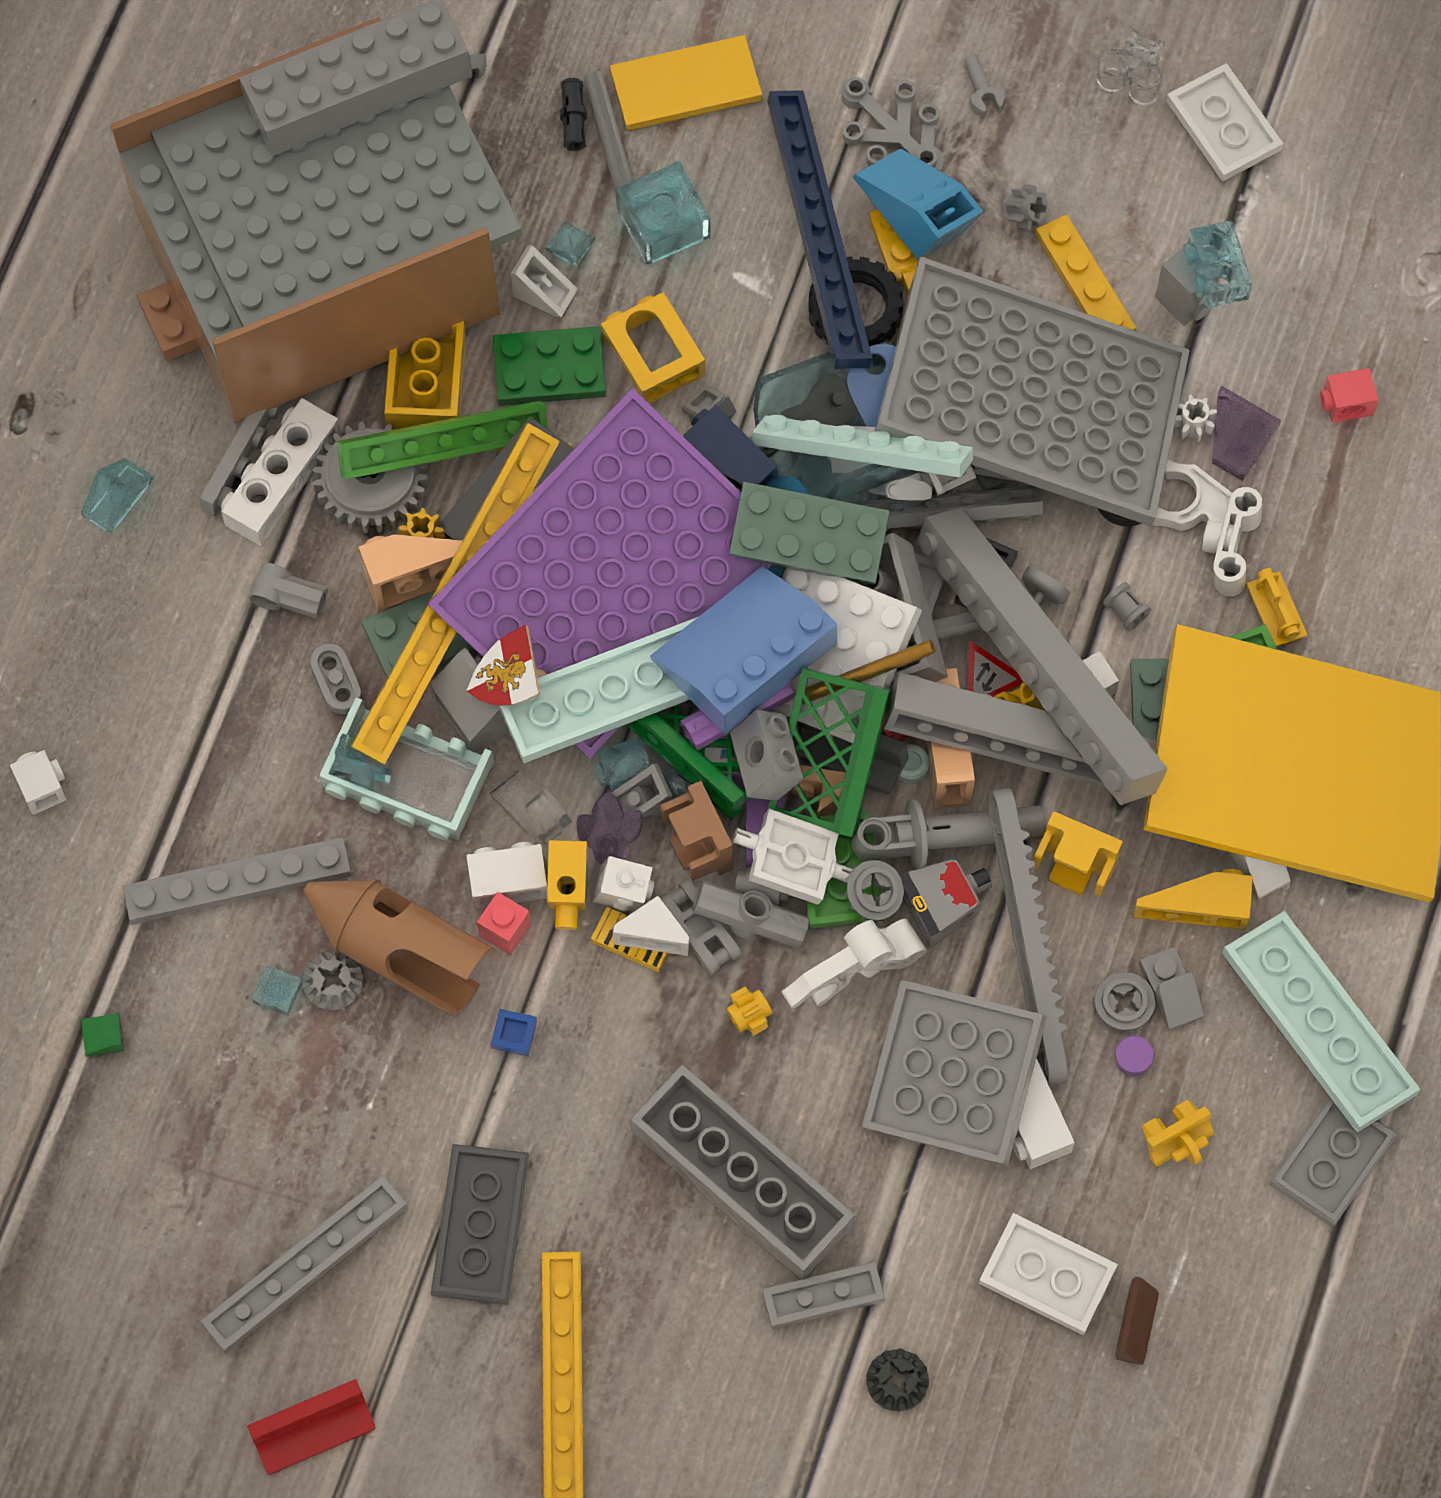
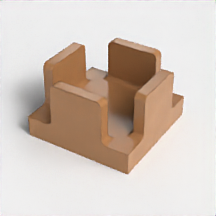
M702 781L687 786L688 792L660 805L663 822L667 823L670 821L676 833L670 837V843L682 868L689 870V876L692 881L715 871L720 876L733 870L732 842Z

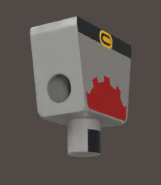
M956 859L900 875L904 887L903 900L929 948L935 946L979 914L980 902L976 895L992 887L991 879L984 867L965 875Z

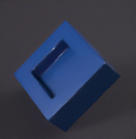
M500 1009L491 1041V1049L528 1057L537 1024V1017Z

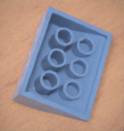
M762 566L650 655V659L724 734H727L801 674L803 667L808 668L837 644V623L812 598Z

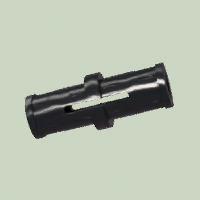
M567 78L561 82L562 108L559 110L560 120L564 126L563 145L569 151H579L586 147L584 121L587 119V109L583 104V81H580L578 78Z

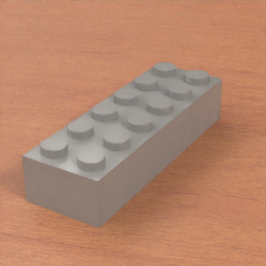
M431 0L241 76L239 81L245 104L251 116H253L271 155L274 154L276 156L305 141L311 142L323 137L325 133L340 127L343 129L358 123L357 120L372 114L378 115L390 110L394 105L407 100L410 102L424 96V93L439 87L441 89L473 75L469 51L442 0Z
M683 1064L630 1119L631 1132L800 1280L807 1278L854 1227L855 1214Z

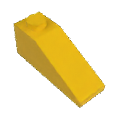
M1224 869L1221 872H1213L1138 898L1133 918L1246 930L1250 919L1253 876L1244 875V872L1237 869Z

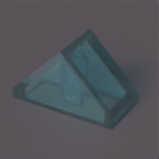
M122 458L99 469L81 511L82 516L111 534L152 483L154 476L126 458Z

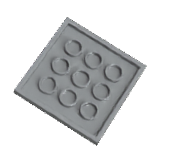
M901 979L862 1127L1008 1166L1047 1016Z

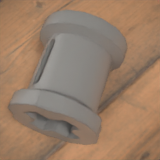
M1124 582L1107 595L1103 605L1107 609L1112 608L1124 621L1123 627L1130 631L1145 620L1150 614L1151 608L1147 604L1143 605L1130 591V585Z

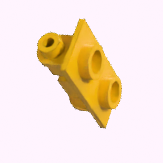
M1271 568L1263 569L1258 573L1259 579L1246 583L1263 625L1266 624L1276 647L1308 636L1280 571L1273 572Z

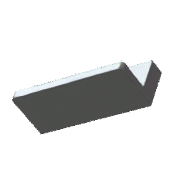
M801 722L802 728L799 734L804 742L822 732ZM881 733L868 787L887 795L892 792L909 759L906 743ZM825 735L807 745L817 764L836 754ZM831 735L840 751L852 745L848 741ZM797 739L794 742V747L800 745ZM802 748L796 751L797 758L810 763ZM852 750L843 755L847 763H849ZM839 758L822 767L823 769L846 773Z

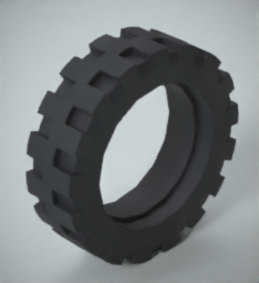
M852 256L846 257L852 281L874 287L884 298L885 311L882 317L875 323L864 327L869 347L884 344L887 338L889 340L893 338L896 328L901 324L903 312L902 287L896 283L897 277L891 270L889 272L885 270L884 264L878 261L876 263L870 262V258L860 257V260L852 259ZM812 283L808 299L809 322L811 326L815 327V334L820 339L824 338L828 345Z

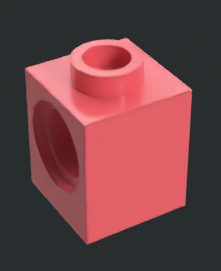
M1370 368L1327 376L1324 389L1320 390L1323 411H1329L1332 423L1372 416L1379 401Z

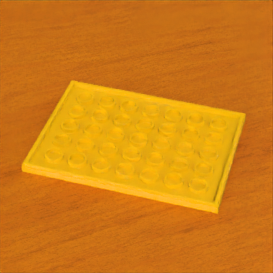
M1177 624L1173 631L1155 748L1156 755L1167 767V771L1157 792L1148 796L1143 830L1430 903L1434 899L1441 845V692Z

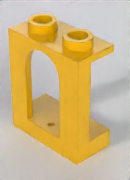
M664 292L656 296H646L639 300L634 307L624 312H614L601 323L602 341L610 343L635 384L636 392L649 404L706 375L705 358ZM656 317L675 345L681 358L650 372L627 332Z

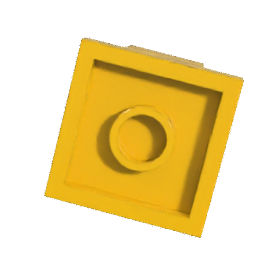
M1053 811L1045 834L1034 855L1033 861L1035 866L1033 868L1040 869L1049 851L1054 854L1053 859L1056 861L1049 876L1050 883L1077 895H1083L1092 874L1097 872L1101 875L1097 881L1094 894L1101 897L1117 866L1123 841Z

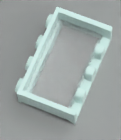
M356 697L319 775L323 787L326 788L325 792L340 800L350 797L360 801L359 805L372 813L378 814L380 810L394 815L393 819L402 825L413 827L414 824L425 827L428 829L427 833L437 839L447 841L450 837L459 841L460 834L485 779L495 764L492 751L484 749L483 754L480 755L467 750L465 742L458 738L452 737L451 741L447 742L433 736L431 729L425 725L418 724L416 729L406 725L385 765H381L350 748L369 713V710L365 709L363 700Z

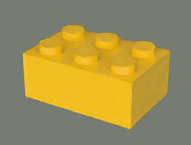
M464 321L452 325L453 334L436 341L428 337L418 339L413 344L411 352L399 357L397 348L390 350L384 411L386 426L392 424L393 430L461 416L466 353Z

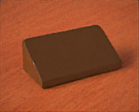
M1135 1276L1131 1281L1115 1352L1116 1360L1137 1365H1143L1145 1362L1159 1296L1157 1289L1140 1277Z

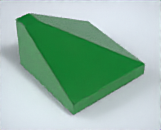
M119 1013L81 1019L86 1057L124 1051Z

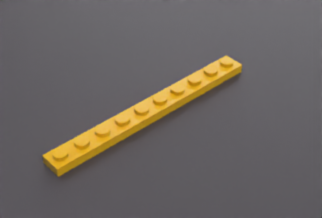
M529 423L525 425L431 599L532 494L560 442L559 440ZM428 605L350 748L381 765H385L456 634Z

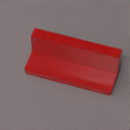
M354 1379L247 1425V1428L266 1473L272 1475L372 1432L376 1426L357 1379Z

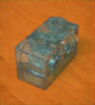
M1230 220L1190 229L1187 244L1183 245V252L1187 265H1193L1196 274L1193 277L1194 289L1198 297L1203 296L1206 309L1248 300L1253 283L1233 221ZM1211 246L1216 248L1218 252L1211 253L1203 247ZM1223 278L1228 284H1218L1213 279Z

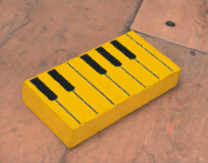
M606 907L591 937V943L659 973L669 953L613 944L614 925L628 915Z

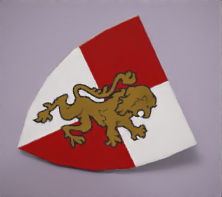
M528 625L510 632L490 648L473 673L467 688L468 693L482 702L495 706H513L541 694L538 678L545 676L546 673L535 666Z

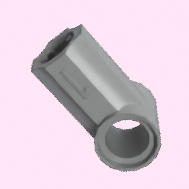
M263 563L249 599L264 609L277 611L281 607L318 619L324 609L328 589L326 586L294 577L287 569L281 566Z

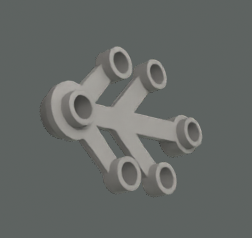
M853 77L844 82L841 94L843 103L851 109L862 108L882 128H863L859 122L850 121L843 127L842 138L846 144L851 146L860 143L899 145L904 151L918 159H932L933 161L927 164L939 171H942L944 166L943 154L934 147L935 126L939 122L940 115L936 105L927 103L919 109L918 121L922 125L920 144L910 135L911 105L916 96V87L913 82L902 80L895 86V99L898 102L897 121L870 95V88L865 80ZM856 87L862 90L858 93H854L850 90V88ZM907 89L911 94L905 96L900 94V91ZM929 112L934 114L935 117L927 119L923 114ZM855 130L859 135L851 137L847 133ZM872 145L866 152V163L868 166H871L880 161L873 160L871 158L873 154H880L885 158L892 153H887V150L881 145Z

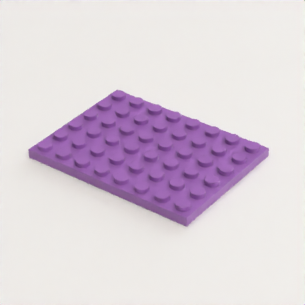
M631 388L427 605L482 657L498 640L510 632L528 625L535 666L537 669L545 671L547 675L699 617L760 567L763 566L768 569L771 564L729 556L741 492L642 396ZM619 727L578 742L575 745L588 758H591Z

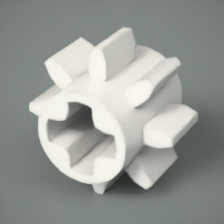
M1189 395L1188 401L1184 405L1179 403L1174 427H1179L1182 440L1188 437L1195 438L1197 442H1200L1201 435L1204 432L1208 434L1213 433L1215 425L1211 421L1216 419L1217 410H1209L1207 405L1208 398L1205 397L1203 400L1194 399L1192 395Z

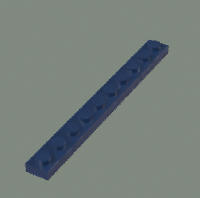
M769 91L767 102L834 369L870 368L872 355L804 91Z

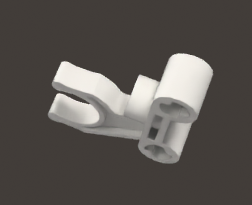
M1167 460L1164 478L1167 480L1180 479L1189 483L1195 490L1196 498L1187 509L1179 512H1169L1158 507L1156 518L1152 524L1154 526L1173 528L1181 532L1195 527L1202 521L1207 522L1202 552L1216 554L1213 566L1214 587L1224 596L1233 597L1240 594L1246 586V562L1241 555L1237 554L1242 532L1255 530L1262 521V497L1260 493L1250 487H1242L1232 493L1198 466L1179 464ZM1233 572L1235 576L1227 577L1225 573Z
M906 918L896 921L886 929H878L873 920H868L857 925L845 935L844 940L848 947L802 974L796 981L785 988L782 994L792 1009L798 1007L809 996L812 997L819 1007L843 990L855 974L860 972L865 977L871 978L881 970L908 967L921 959L927 953V949Z

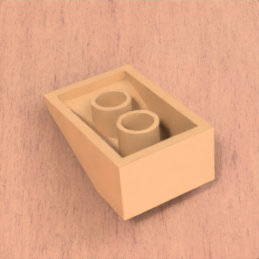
M393 534L387 537H373L367 540L364 545L359 546L364 576L378 612H383L435 590L462 540Z

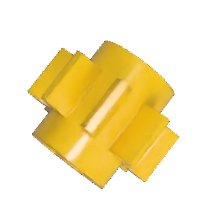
M421 508L419 513L413 515L407 512V526H399V535L445 538L444 529L437 527L440 523L439 515L436 514L431 517L425 512L424 508Z
M744 986L730 995L733 1004L727 1007L726 1011L739 1033L747 1029L754 1036L768 1028L766 1018L772 1015L773 1012L759 989L751 993Z

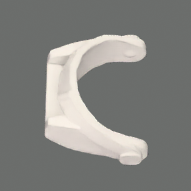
M908 469L895 470L870 476L865 482L868 492L886 495L890 499L916 501L927 500L932 496V488L922 482L920 471Z

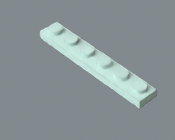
M765 415L752 432V442L756 446L960 478L973 461V447L959 445L953 441H930L920 436H909L906 438L890 437V434L885 431L871 432L858 430L849 425L832 426L820 424L816 420L787 419L782 415Z

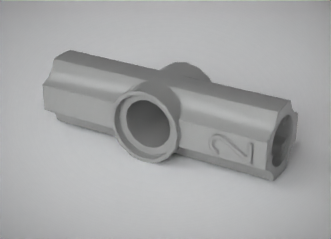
M703 880L698 886L691 909L693 913L728 924L731 930L741 938L748 939L760 935L795 948L801 946L809 924L808 916L772 904L770 899L760 891L751 890L741 894Z

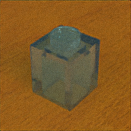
M641 737L599 750V764L594 765V769L600 786L607 785L611 793L651 766Z

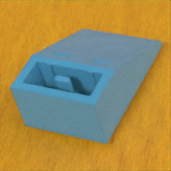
M903 149L895 151L853 176L917 260H919L920 256L925 257L962 235L984 212L961 183Z

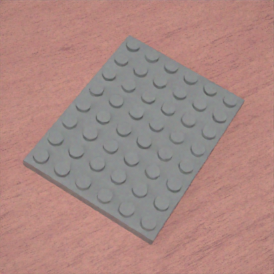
M920 256L913 275L874 431L888 432L890 437L906 438L909 436H920L925 440L937 442L953 441L959 445L973 447V461L971 465L1151 526L1156 518L1190 350Z

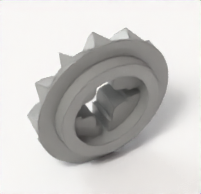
M879 860L866 861L855 866V869L846 878L848 883L845 895L851 903L850 909L860 914L862 919L883 920L892 916L899 909L904 896V887L900 875L891 865ZM871 881H873L875 887L886 888L887 890L876 896V902L873 900L872 895L862 893V890L871 886Z
M335 951L330 953L320 952L318 957L308 962L302 975L303 990L310 1002L325 1010L345 1008L353 1003L361 992L363 976L360 966L353 959L342 953L337 954ZM340 970L338 977L343 987L331 984L324 989L326 980L321 972L333 975L336 971Z
M1119 972L1106 977L1100 983L1095 993L1096 1014L1100 1016L1106 1026L1116 1028L1120 1032L1139 1029L1146 1022H1149L1155 1008V996L1151 986L1146 980L1134 973ZM1133 991L1131 1006L1134 1009L1130 1010L1126 1007L1116 1013L1118 1001L1115 996L1124 998Z

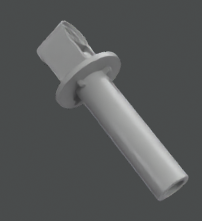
M916 799L907 801L904 815L864 820L851 841L854 854L861 860L870 861L909 857L911 865L915 870L926 866L929 850L995 844L989 810L924 817L921 805ZM1042 806L1018 807L1017 813L1020 828L1029 832V837L1025 840L1042 839L1046 831V818ZM870 833L875 835L879 840V845L873 846L868 844L864 840L863 834Z

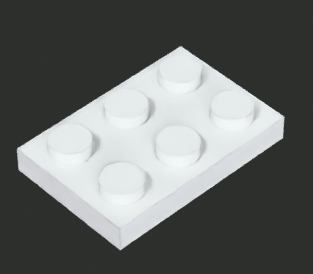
M1227 63L1167 94L1166 102L1222 182L1280 152L1283 148V142Z
M1013 1213L979 1280V1284L1084 1336L1118 1264Z

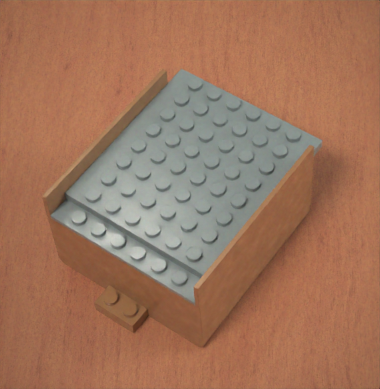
M380 17L110 124L134 209L168 281L137 294L139 305L166 362L200 349L235 424L244 421L245 417L264 409L268 411L389 361V352L392 349L397 348L399 357L411 352L413 344L420 338L428 337L437 341L452 335V325L464 321L466 329L501 314L491 248L523 236L522 227L449 86L442 89L439 87L424 93V96L410 102L407 100L394 105L390 110L378 115L372 114L357 120L358 123L325 133L323 137L311 142L305 141L276 156L274 154L271 155L253 116H251L245 104L239 77L381 21Z

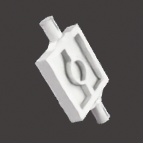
M769 809L764 814L761 830L758 835L738 827L733 834L732 843L752 849L753 863L749 881L817 905L823 900L827 882L831 877L848 883L846 878L854 870L836 863L835 847L838 833Z

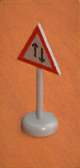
M1027 567L1023 573L1022 581L1035 593L1033 599L1038 605L1042 599L1054 604H1063L1070 596L1069 590L1063 584L1039 569ZM968 639L966 690L995 697V695L1007 692L1021 685L1023 681L1017 671L1003 663L1005 657L1001 654L1000 650L996 656H993Z

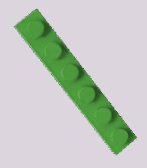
M535 401L337 441L341 477L350 479L503 448L529 417L548 429L546 405L542 401Z

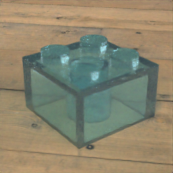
M680 161L616 188V208L646 265L711 238V218Z

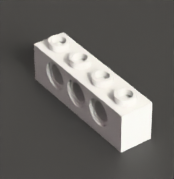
M301 398L295 408L290 407L287 410L279 431L275 436L270 435L263 444L262 454L255 464L250 463L246 467L241 477V484L235 492L231 491L227 494L221 505L225 526L259 546L263 545L313 474V468L318 467L316 455H326L322 446L324 442L333 445V434L341 435L338 418ZM298 438L307 440L301 446L291 445V442ZM282 466L287 468L281 474L270 473L275 467ZM256 495L266 496V499L260 503L250 501Z

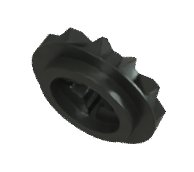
M902 1348L890 1351L885 1350L876 1359L872 1360L867 1372V1388L871 1397L881 1407L891 1411H905L915 1407L922 1401L928 1390L929 1376L927 1366L924 1365L916 1353H910ZM891 1365H893L894 1369H897L899 1374H909L912 1372L904 1381V1391L906 1394H903L902 1389H899L896 1384L883 1386L891 1379Z

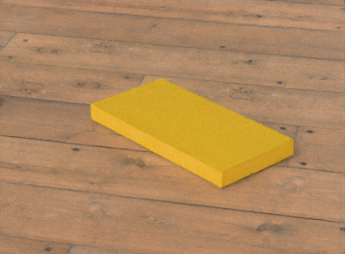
M745 35L610 65V74L626 131L762 101V91Z

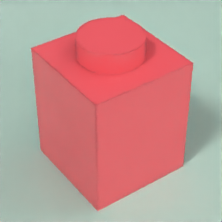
M497 892L477 921L479 936L511 955L531 926L530 912Z

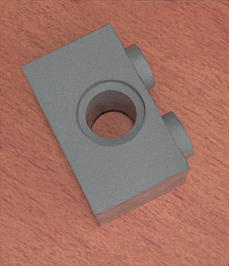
M755 710L730 731L747 797L777 801L803 780L786 714Z

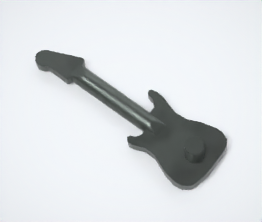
M831 373L824 375L817 381L803 402L783 410L778 415L790 417L793 420H816L820 424L839 426L852 421L857 416L858 409L847 386L837 375ZM759 447L768 458L780 451V449Z

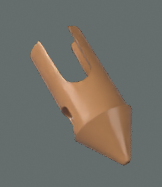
M381 880L309 882L304 888V893L337 954L342 953L452 1017H457L466 1008L480 987V984L469 977L485 956H491L494 953V948L382 885Z

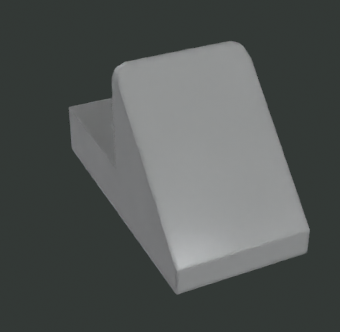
M652 764L599 801L613 833L622 834L649 815L661 816L660 805L670 801L672 794L659 765Z
M1175 946L1140 959L1139 966L1154 992L1155 1002L1168 1031L1204 1017L1193 972L1186 973Z

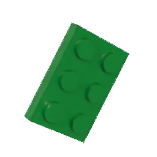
M600 326L493 335L499 406L525 404L535 401L551 402L606 397Z

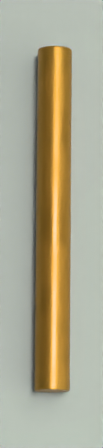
M929 639L837 676L863 682L935 654L936 649L933 641ZM823 681L806 687L805 691L811 702L831 694ZM832 684L836 692L844 688V686Z

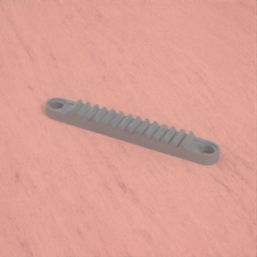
M1010 788L990 790L988 793L989 815L1027 1010L1047 1016L1037 1054V1061L1048 1085L1066 1083L1068 1073L1061 1033L1067 1029V1025L1058 1021V1018L1064 1014V1010L1057 1008L1055 1003L1062 998L1060 994L1052 991V988L1059 984L1058 980L1049 976V973L1056 968L1055 965L1047 963L1046 959L1053 953L1052 950L1044 948L1043 945L1050 937L1041 933L1040 930L1047 925V922L1038 918V914L1044 910V907L1035 903V899L1041 895V892L1032 888V885L1038 881V876L1029 874V870L1035 866L1034 861L1026 858L1032 851V847L1023 843L1029 837V832L1020 828L1012 790Z

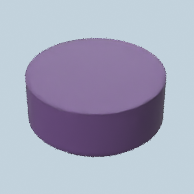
M1139 1036L1124 1038L1118 1044L1115 1052L1117 1067L1121 1072L1129 1076H1139L1147 1072L1154 1058L1151 1044Z

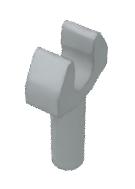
M976 54L967 56L964 61L976 89V92L970 95L969 105L971 110L981 118H985L986 108L983 101L989 99L995 103L998 113H1001L1005 100L1003 87L990 86Z

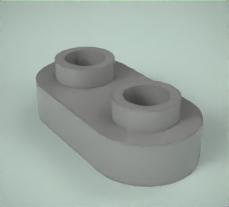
M336 644L320 645L313 651L310 658L314 677L328 708L336 714H348L355 698L362 699L360 685L345 651ZM327 662L336 663V667L332 670L323 668ZM342 693L350 695L347 701L341 702L337 700V697Z

